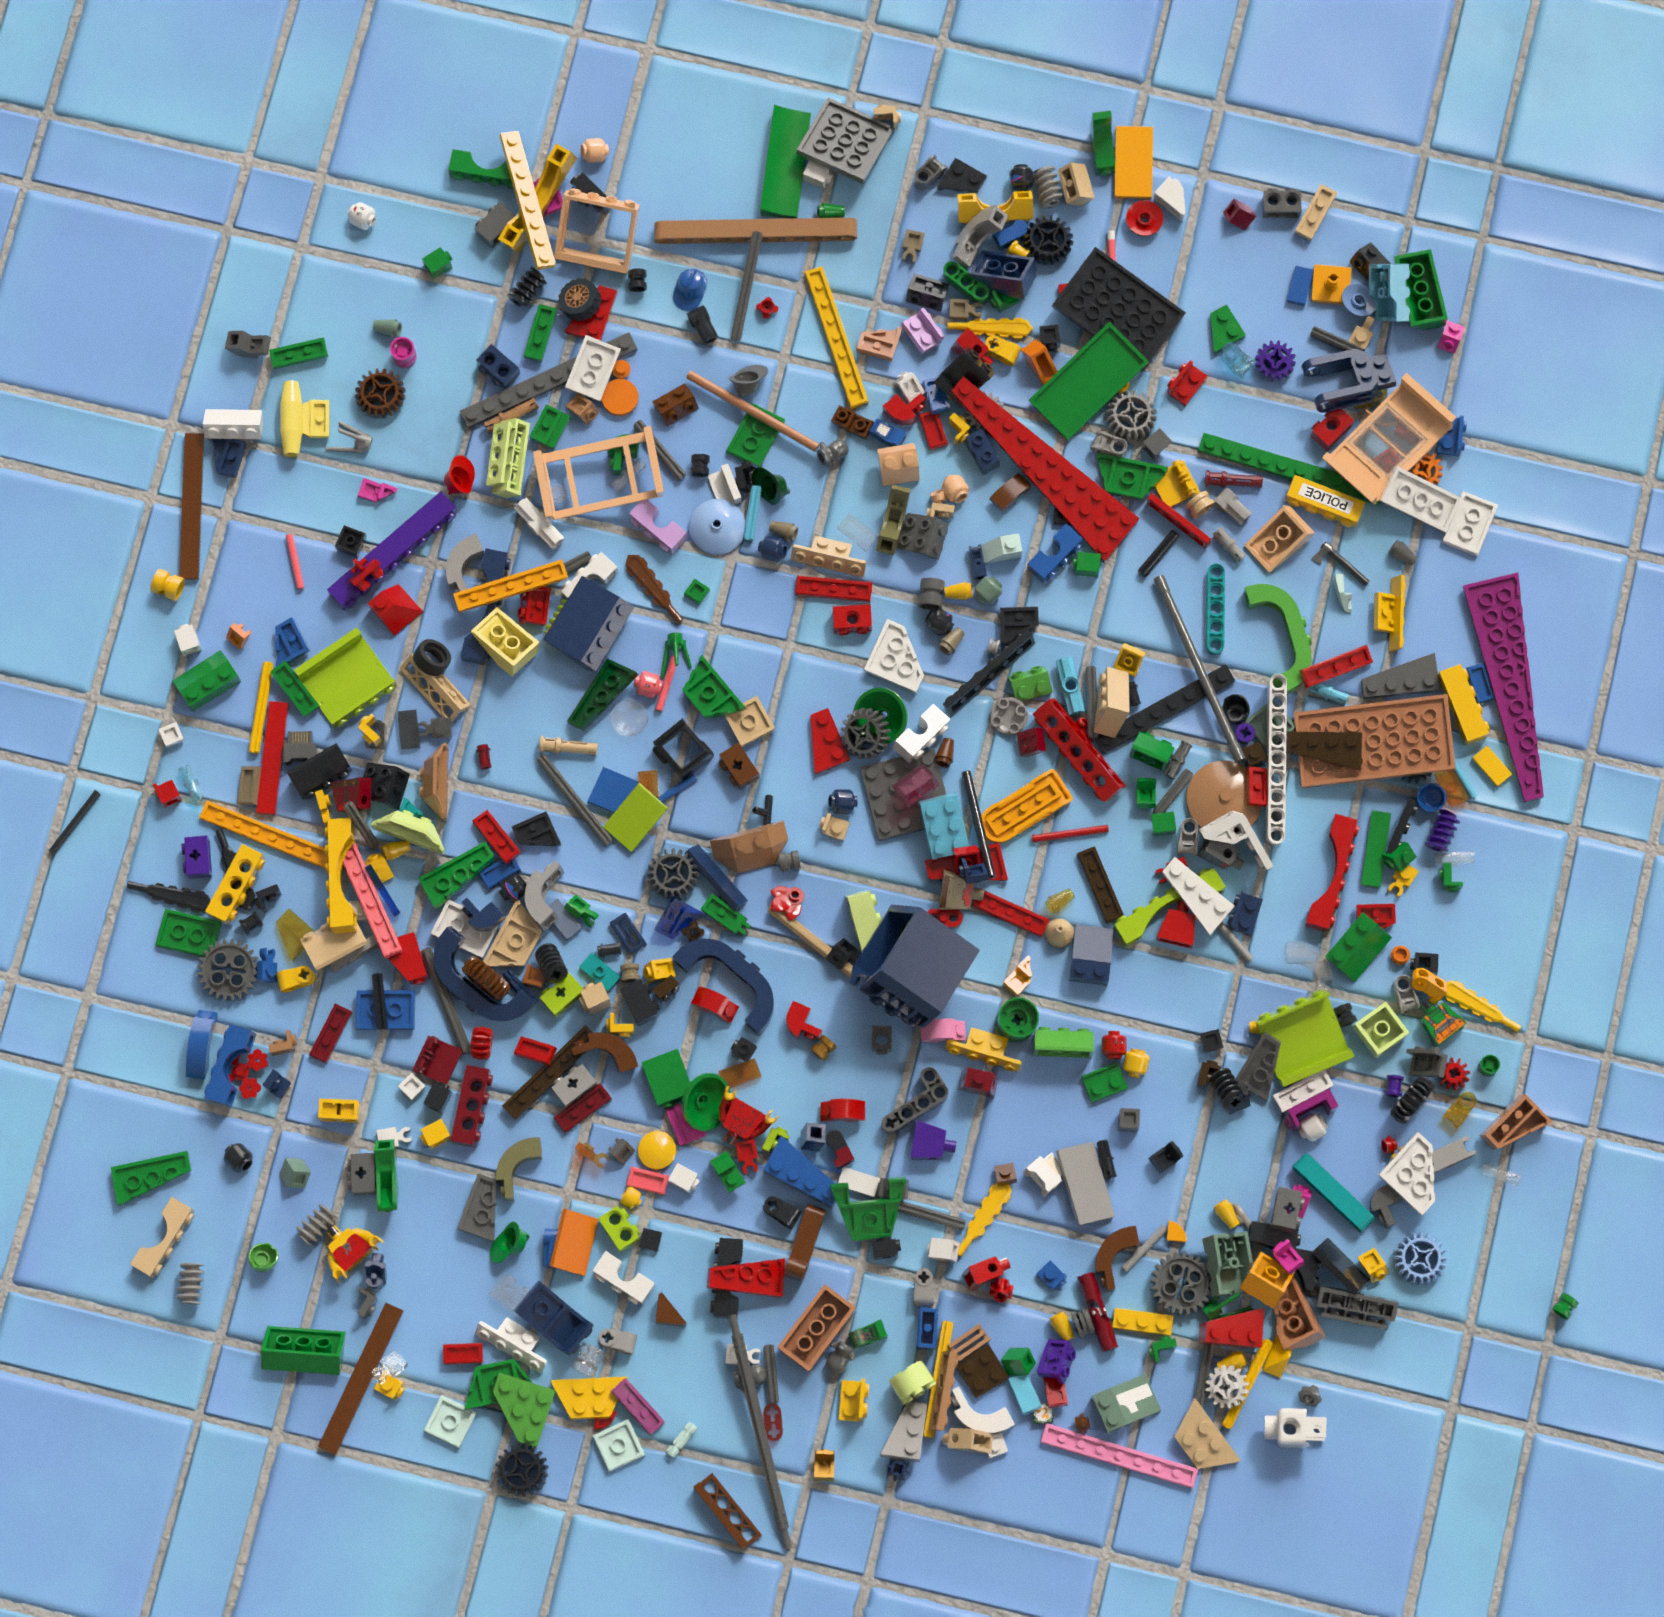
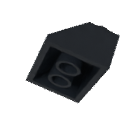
M335 743L289 770L287 774L302 800H304L305 798L310 799L316 795L315 792L322 788L325 790L331 787V783L337 779L342 780L348 777L352 769L339 746Z

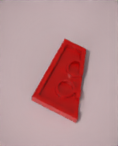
M599 285L597 289L601 293L602 302L597 313L585 321L572 320L565 329V333L583 339L587 335L601 341L618 293L617 290Z
M826 708L811 714L815 775L849 762L850 758L845 746L842 745L843 741L829 709Z

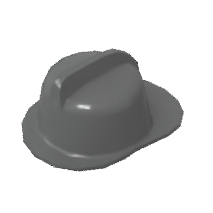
M750 365L730 376L729 380L733 382L735 391L742 398L758 390L759 382L768 374V369L763 365Z

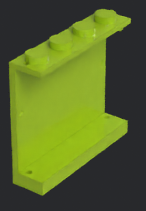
M357 627L294 670L295 674L320 705L319 708L334 729L347 724L348 719L352 716H359L363 713L364 708L369 705H375L379 702L380 697L385 694H391L397 686L396 681L390 676Z
M1317 990L1306 999L1305 997L1294 1000V1004L1289 1006L1287 1004L1281 1005L1276 1008L1277 1011L1262 1013L1258 1016V1019L1254 1020L1260 1037L1265 1031L1281 1041L1274 1072L1279 1084L1283 1087L1355 1057L1353 1051L1347 1046L1328 997L1330 993L1327 991Z

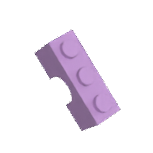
M649 500L640 501L629 513L630 522L636 528L641 527L645 531L644 534L650 540L655 539L663 551H669L673 554L687 539V532L674 521L664 528L655 526L653 521L659 515L658 508Z

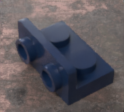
M1241 891L1240 895L1236 894L1233 903L1236 909L1234 913H1230L1227 922L1231 924L1229 930L1251 937L1263 899L1245 894V891Z

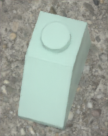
M1019 533L1000 536L981 545L985 564L1022 558Z

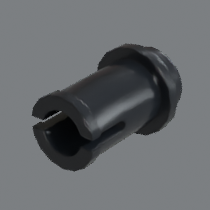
M1135 681L1129 682L1130 707L1141 704L1137 691L1138 684Z
M620 942L607 945L601 943L600 946H597L598 957L605 958V956L622 954Z

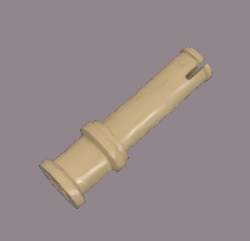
M540 736L539 753L549 751L555 752V754L570 752L597 755L598 743L566 741L560 737L553 739Z

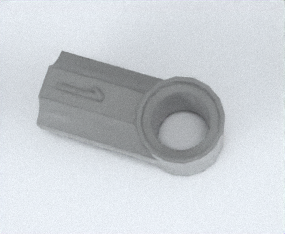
M1225 488L1214 500L1216 508L1223 513L1226 512L1240 526L1252 514L1238 501L1235 493L1228 488Z

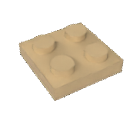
M758 696L743 703L746 710L724 715L741 747L775 730Z

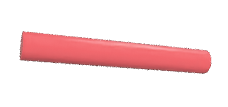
M293 534L286 535V541L297 590L304 589V583Z
M671 656L655 710L660 712L663 711L676 669L674 656Z

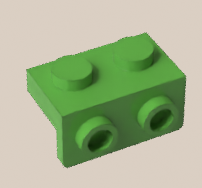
M1034 666L1030 671H1017L1008 677L1014 698L1020 701L1053 693L1049 674L1045 667Z

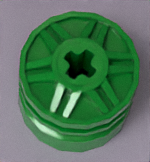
M1025 998L1007 1000L996 1016L998 1033L1002 1037L1008 1038V1041L1021 1042L1028 1039L1039 1023V1013L1036 1006ZM1014 1017H1016L1017 1020H1021L1018 1026L1016 1025V1023H1012Z

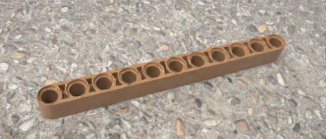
M855 218L657 221L654 223V242L658 244L750 243L753 231L762 233L761 243L853 241L857 239V220Z

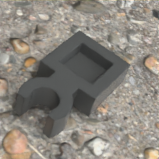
M451 717L431 718V724L426 721L418 723V726L426 728L425 732L419 733L421 737L427 736L429 733H432V738L452 737Z

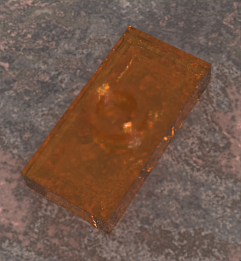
M1454 770L1434 773L1438 784L1447 793V801L1451 809L1469 800Z

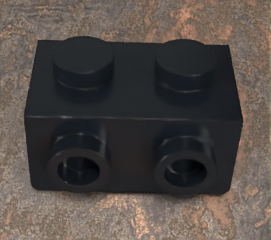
M1371 242L1357 250L1350 259V263L1368 282L1369 264H1391Z

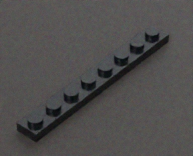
M1226 664L1207 674L1215 693L1235 682ZM1199 679L1126 718L1115 738L1098 734V738L1094 740L1102 754L1136 737L1139 732L1143 733L1207 698Z

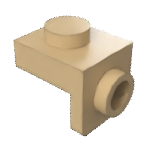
M879 105L874 108V118L880 121L893 120L894 130L897 129L898 123H901L900 112H896V106Z

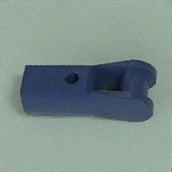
M981 544L973 548L968 546L974 579H983L987 576ZM980 554V558L974 559L973 555Z

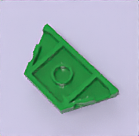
M1097 452V460L1105 491L1112 495L1143 501L1168 472L1167 466Z
M701 655L695 670H692L689 681L685 683L682 689L686 697L705 720L746 710L743 703L704 656Z
M515 1359L475 1367L469 1388L465 1410L498 1403L493 1393V1388L499 1372L525 1381H532Z

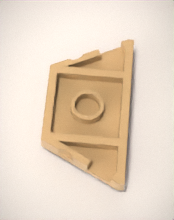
M519 900L515 901L483 961L490 967H525L543 934Z
M1195 1398L1192 1399L1181 1425L1174 1434V1437L1198 1469L1239 1462V1457Z

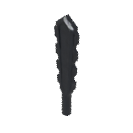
M218 829L215 832L222 848L221 862L222 865L226 866V874L237 853L233 852L229 847L223 829ZM234 882L232 889H239L241 882ZM249 887L245 893L247 897L242 905L239 904V908L250 911L255 903L256 895L254 890Z
M131 881L127 883L128 889L145 892L152 896L153 900H164L169 905L175 903L179 908L186 909L188 907L196 913L205 912L211 901L209 895L205 894L204 891L197 890L191 892L188 888L180 890L176 886L170 885L165 887L161 883H156L155 885H144Z

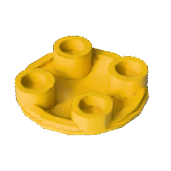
M653 1131L644 1135L638 1146V1156L641 1162L653 1170L663 1169L670 1165L677 1153L673 1138L661 1131Z

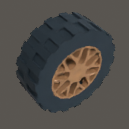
M585 278L573 279L571 282L566 283L558 296L561 310L571 320L576 321L590 319L597 313L602 302L599 290L592 281H588Z

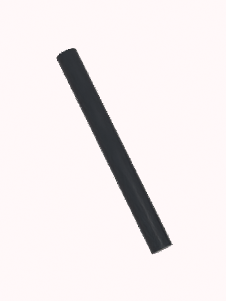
M93 791L48 850L51 854H56L101 794L98 791Z

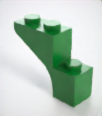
M395 1140L375 1141L374 1145L378 1212H391L397 1210L399 1193Z

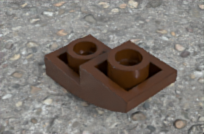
M840 405L831 419V423L867 440L869 430L874 421L857 415L855 411Z
M1018 473L1003 484L989 500L1003 512L1015 504L1018 497L1029 491L1031 484Z

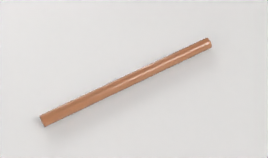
M689 371L686 379L814 452L817 451L819 443L697 373Z

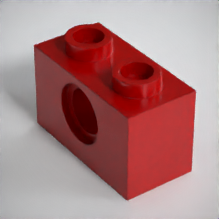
M1343 409L1326 412L1324 415L1326 418L1322 422L1317 421L1311 428V437L1326 451L1354 424L1355 420ZM1333 424L1336 429L1329 430L1326 425Z
M871 604L833 606L834 633L844 636L849 635V632L868 634V631H872ZM855 617L858 621L855 624H850L847 620Z

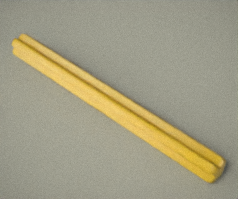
M943 1321L941 1325L933 1379L936 1384L942 1352L949 1351L947 1346L951 1342L953 1323L950 1321ZM937 1385L930 1390L923 1436L927 1438L935 1437V1431L929 1430Z

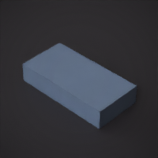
M558 898L549 905L558 917L553 924L567 941L583 929L570 912L564 909V905Z

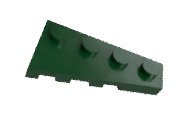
M607 658L567 722L585 731L638 676V673Z

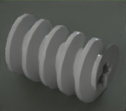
M1054 166L1042 167L1033 172V178L1036 181L1035 185L1038 188L1037 192L1040 194L1039 199L1042 201L1041 206L1043 208H1052L1060 205L1062 202L1059 199L1063 197V194H1057L1061 187H1055L1059 184V180H1053L1057 177V173H1051L1055 170Z
M319 1204L321 1211L313 1210L314 1217L311 1215L307 1216L309 1222L301 1221L303 1228L296 1226L297 1234L310 1247H312L310 1240L317 1242L315 1235L323 1236L321 1229L328 1231L327 1223L334 1225L332 1218L338 1219L322 1204Z
M196 1263L180 1264V1267L185 1270L179 1272V1275L184 1277L178 1280V1283L183 1285L177 1288V1291L182 1293L176 1295V1299L181 1301L179 1303L200 1305L201 1302L196 1301L195 1298L202 1296L196 1290L203 1288L197 1283L204 1280L198 1277L199 1274L205 1273V1271L199 1269L204 1265Z

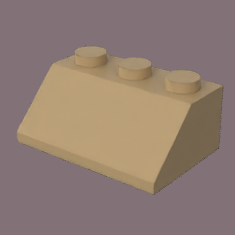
M325 923L317 931L308 932L300 939L316 971L368 944L358 923L357 932L334 934L331 928H328L327 923Z

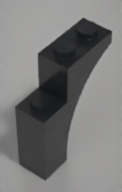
M1250 1222L1248 1231L1249 1243L1262 1245L1273 1250L1278 1243L1288 1239L1291 1242L1292 1248L1305 1263L1295 1270L1302 1284L1303 1292L1311 1293L1314 1291V1288L1317 1289L1319 1277H1316V1271L1320 1269L1321 1261L1313 1254V1251L1296 1248V1246L1300 1245L1301 1234H1298L1299 1229L1296 1228L1293 1234L1269 1229L1270 1224Z

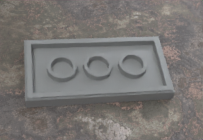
M1090 1142L1057 1150L1056 1154L1077 1226L1115 1217L1094 1143Z

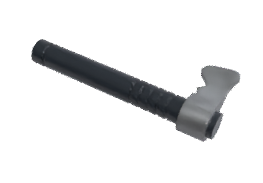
M1324 542L1320 551L1312 557L1313 561L1321 564L1322 557L1329 554L1364 586L1370 582L1344 557L1339 555L1329 542Z

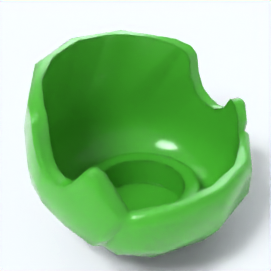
M259 1243L253 1246L248 1253L250 1266L258 1272L272 1270L278 1262V1250L270 1243Z

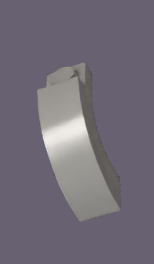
M996 205L987 207L979 212L967 223L954 244L957 248L952 258L963 267H970L981 243L991 234L1002 231L1008 215Z
M473 534L460 541L448 557L446 577L450 590L455 588L456 593L467 589L463 580L465 567L471 561L484 556V550L477 534Z
M556 861L549 864L542 874L535 870L529 878L525 889L527 910L544 932L558 919L555 912L545 901L548 889L565 873L561 865Z

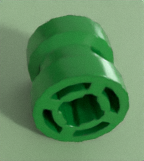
M1486 1055L1479 1062L1478 1070L1483 1076H1493L1499 1070L1500 1061L1494 1055Z
M1562 1293L1559 1297V1303H1556L1552 1310L1560 1317L1568 1320L1572 1315L1571 1311L1576 1309L1579 1302L1570 1295Z

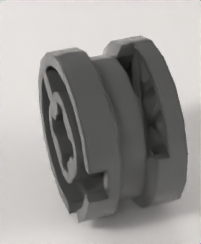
M1086 1308L1081 1309V1312L1077 1313L1075 1311L1071 1313L1079 1339L1084 1338L1087 1334H1095Z

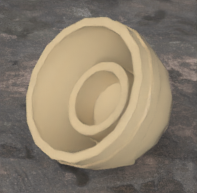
M1055 919L1047 924L1045 938L1051 946L1063 948L1072 942L1074 930L1068 921Z

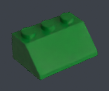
M221 650L172 680L192 712L241 682Z
M1362 912L1327 953L1325 958L1355 982L1392 937Z

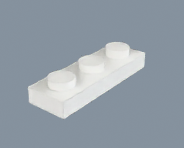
M1323 1070L1273 1095V1098L1281 1113H1284L1288 1109L1320 1094L1334 1085L1326 1070Z

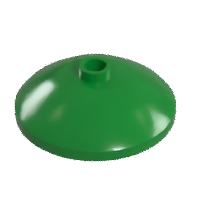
M881 687L873 688L864 692L856 701L853 711H859L860 708H865L866 710L867 708H872L873 712L879 711V716L883 715V712L887 713V718H884L883 722H889L886 729L891 730V732L887 733V736L891 737L890 740L886 741L888 744L896 741L905 731L908 721L907 708L902 698L894 691ZM861 718L856 724L863 726L868 720Z
M704 1073L694 1078L687 1086L682 1100V1112L686 1122L692 1128L708 1131L721 1123L719 1121V1105L724 1096L725 1088L728 1086L725 1079L714 1073Z

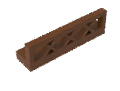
M713 1473L693 1487L743 1550L762 1536ZM711 1479L717 1485L716 1493H708L703 1487ZM719 1488L724 1494H718ZM718 1496L728 1498V1509L718 1506ZM731 1503L736 1508V1510L731 1509ZM723 1511H728V1517ZM730 1512L740 1513L742 1516L741 1524H733L730 1521ZM744 1520L748 1523V1525H743ZM743 1527L752 1528L756 1533L748 1542L742 1536Z

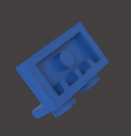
M1464 415L1456 418L1453 427L1437 442L1436 454L1459 456L1461 450L1464 451L1465 439H1462V435L1466 432L1467 427Z

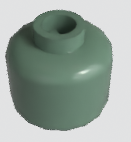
M985 576L975 587V592L977 593L975 597L983 604L985 602L993 604L1002 594L1003 590L1001 587L1003 585L993 576L990 578Z

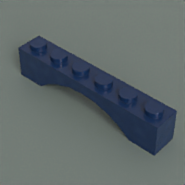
M485 548L482 570L487 581L492 582L504 578L506 570H510L511 559H509L508 553ZM503 600L488 604L482 620L496 607L501 606ZM472 633L464 638L460 655L462 661L484 665L485 660H489L490 655Z

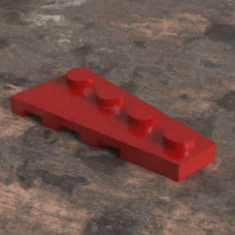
M1000 844L989 845L996 874L995 878L989 880L1008 881ZM979 849L980 864H981V863H983V861H982V857H981V853H980V849ZM953 855L924 860L929 880H942L944 870L955 873Z

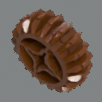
M376 368V373L374 374L368 371L369 376L363 375L362 379L364 381H358L357 383L360 387L355 388L357 392L355 398L358 400L357 405L362 406L361 411H367L369 417L373 413L376 419L379 414H381L382 418H385L386 413L392 417V410L398 412L397 406H403L401 400L406 398L403 394L406 392L405 388L402 387L404 385L403 381H399L398 375L393 376V371H390L388 374L386 369L379 373V370ZM379 381L388 382V383H390V385H389V384L381 385V384H379ZM373 384V390L368 393L369 395L365 396L367 389ZM377 388L383 393L384 399L378 394ZM395 391L393 399L388 403L387 398ZM371 402H379L382 406L372 405Z
M471 956L464 963L465 965L462 967L463 973L485 993L495 1000H501L507 995L510 990L509 984L485 962Z

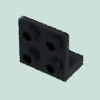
M367 763L363 778H372L371 801L381 802L392 809L399 810L410 773L397 766Z

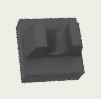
M617 1138L615 1140L617 1145L613 1149L609 1147L608 1150L619 1163L624 1165L635 1152V1149L623 1138Z

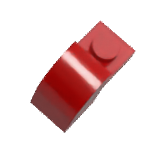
M920 393L906 405L896 394L883 405V413L897 425H911L916 422L917 416L915 413L918 414L925 408L926 398Z
M700 986L691 1001V1004L704 1012L714 1014L727 1023L732 1022L739 1008L728 997Z
M792 1001L787 1013L789 1032L796 1039H799L801 1033H804L803 1036L809 1040H819L822 1030L806 1023L811 1013V1008Z
M831 1099V1101L820 1102V1121H865V1101L857 1099Z

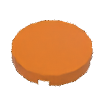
M615 379L607 384L601 400L604 408L610 414L625 416L636 409L639 402V394L636 386L630 381Z

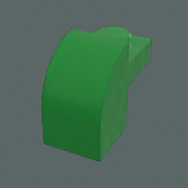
M629 434L620 435V436H617V437H615V438L622 437V436H627V435H629ZM639 443L629 445L631 458L638 459ZM623 447L607 450L608 457H614L610 460V469H613L614 475L622 476L623 458H625Z
M727 1151L709 1161L729 1193L746 1184Z

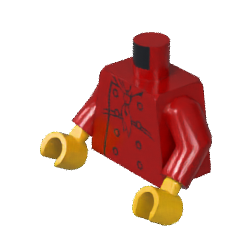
M729 1086L725 1088L724 1096L719 1105L721 1127L728 1131L723 1139L725 1143L734 1146L738 1137L743 1140H747V1138L754 1139L762 1135L779 1118V1115L776 1118L770 1116L773 1110H770L765 1115L736 1098V1089L734 1093H728Z

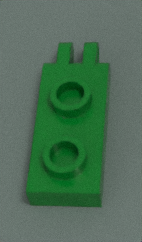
M712 893L701 907V911L736 935L738 932L744 936L747 934L742 929V926L748 930L752 927L746 922L748 919Z

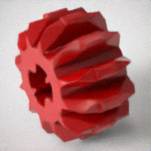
M475 1027L471 1037V1056L479 1060L489 1059L492 1051L493 1032L491 1028Z
M1451 1057L1449 1063H1446L1444 1078L1441 1080L1440 1085L1446 1082L1447 1090L1450 1089L1451 1085L1454 1091L1458 1090V1086L1464 1088V1082H1469L1470 1080L1466 1076L1470 1074V1070H1464L1467 1067V1063L1461 1066L1460 1058L1455 1063L1454 1058ZM1454 1070L1457 1072L1455 1075L1458 1076L1452 1078L1449 1072L1451 1073Z

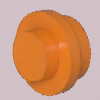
M618 360L614 365L612 373L615 377L623 379L630 374L631 368L627 361Z
M1396 946L1391 951V960L1397 965H1404L1410 959V952L1404 946Z

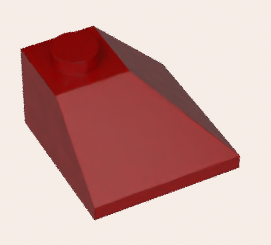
M399 584L381 591L368 602L371 611L394 636L423 613V610Z

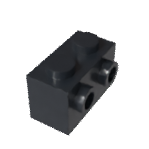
M642 979L620 989L637 1026L659 1017L657 1011L660 1008L656 1000H651L649 994L652 992L647 982L643 984Z

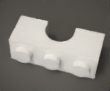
M602 552L598 555L595 554L591 557L589 564L585 568L582 567L576 572V577L572 581L569 580L562 586V596L566 600L568 599L581 576L589 580L598 579L606 585L618 573V567Z
M933 704L921 715L918 721V725L925 733L917 735L908 728L895 741L893 749L908 763L913 759L918 760L924 753L923 750L926 747L930 748L937 739L935 738L939 734L942 736L949 729L947 725L950 718Z
M605 1251L593 1269V1272L596 1274L595 1278L602 1283H605V1281L612 1285L611 1289L618 1294L622 1292L627 1294V1299L635 1305L638 1302L643 1305L656 1286L655 1283L639 1272L633 1280L628 1282L622 1281L618 1277L619 1269L623 1265L622 1261Z

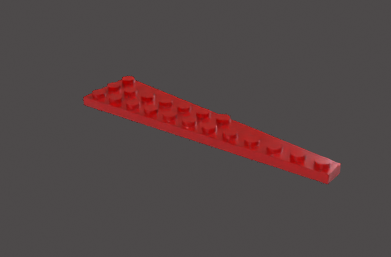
M963 376L951 393L972 414L974 419L986 429L987 433L994 438L1000 448L1012 458L1017 467L1043 496L1049 500L1053 507L1063 515V518L1073 526L1079 536H1082L1088 543V546L1095 553L1101 554L1100 559L1105 562L1140 518Z

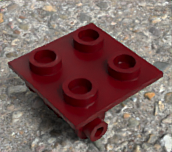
M428 1035L412 1071L435 1081L448 1084L463 1050L443 1042L435 1036Z

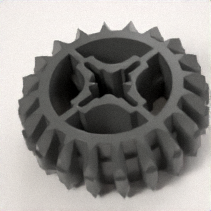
M860 708L859 711L854 710L853 714L847 715L848 720L843 721L846 727H841L840 729L844 732L840 737L845 738V742L842 745H848L849 747L846 751L850 752L853 750L852 756L858 755L859 759L866 758L868 760L872 756L874 758L878 757L879 753H883L884 748L888 747L886 741L891 739L890 736H887V733L891 732V730L886 729L889 722H883L885 716H879V711L873 712L872 708H867V710ZM861 718L868 720L863 726L856 724ZM867 742L875 743L870 749L863 747Z
M674 848L671 849L672 854H668L667 849H665L664 856L661 853H657L659 860L656 858L651 859L655 865H648V868L652 870L647 872V876L652 877L648 879V883L653 884L651 886L652 891L658 889L656 892L658 896L664 892V899H667L668 894L671 895V900L675 899L674 895H678V898L682 899L681 893L688 896L687 889L694 890L691 883H698V880L694 878L699 876V872H695L697 865H692L693 858L688 860V853L682 856L683 851L681 849L678 851V854H675ZM671 860L679 861L672 866L664 864L665 862ZM683 865L689 870L687 880L680 874ZM659 868L666 875L662 884L657 879ZM676 871L677 876L669 878L670 874L668 872L674 873ZM672 883L682 884L678 888H667Z

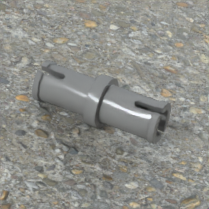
M1220 527L1213 533L1224 546V551L1227 550L1236 563L1246 556L1236 544V540L1232 539L1223 527Z

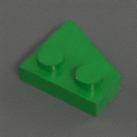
M1227 304L1210 313L1214 354L1246 337L1245 332Z

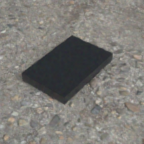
M1329 1238L1325 1239L1313 1251V1254L1353 1294L1358 1292L1370 1280Z

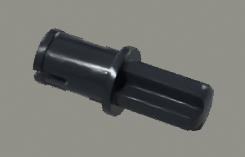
M1100 1140L1097 1142L1101 1159L1099 1163H1102L1105 1179L1117 1177L1113 1163L1114 1157L1111 1155L1108 1140Z

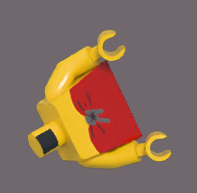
M336 1225L327 1232L333 1240L328 1245L330 1250L327 1253L329 1267L337 1283H340L339 1277L344 1276L347 1278L346 1274L353 1270L371 1252L378 1250L376 1247L378 1242L384 1243V1241L366 1230L358 1228L351 1230L347 1228L342 1233Z

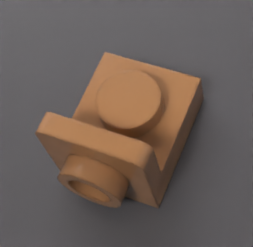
M579 393L566 405L567 409L578 416L586 425L599 414L593 402Z
M286 1030L287 1042L277 1040L273 1042V1045H268L270 1054L275 1056L294 1052V1046L297 1045L296 1035L292 1034L290 1030Z

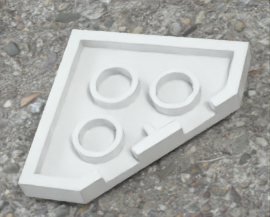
M887 619L864 671L913 693H917L924 674L905 626Z
M1416 1132L1378 1176L1418 1214L1423 1215L1435 1202L1434 1165L1432 1164L1433 1146L1419 1132Z

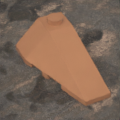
M1293 1275L1274 1308L1277 1320L1276 1332L1284 1350L1308 1347L1326 1338L1310 1303L1295 1275Z

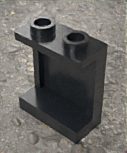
M967 347L937 376L934 383L961 408L963 405L951 391L963 376L979 389L992 378L994 372L988 363H984L979 358V354L975 350Z

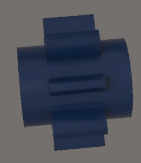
M892 1458L893 1464L886 1465V1467L891 1469L887 1476L893 1475L894 1481L897 1480V1477H901L904 1481L903 1475L905 1473L910 1474V1471L906 1470L909 1463L904 1464L903 1460L896 1461ZM896 1464H898L899 1467H904L902 1469L901 1474H899L898 1472H893Z

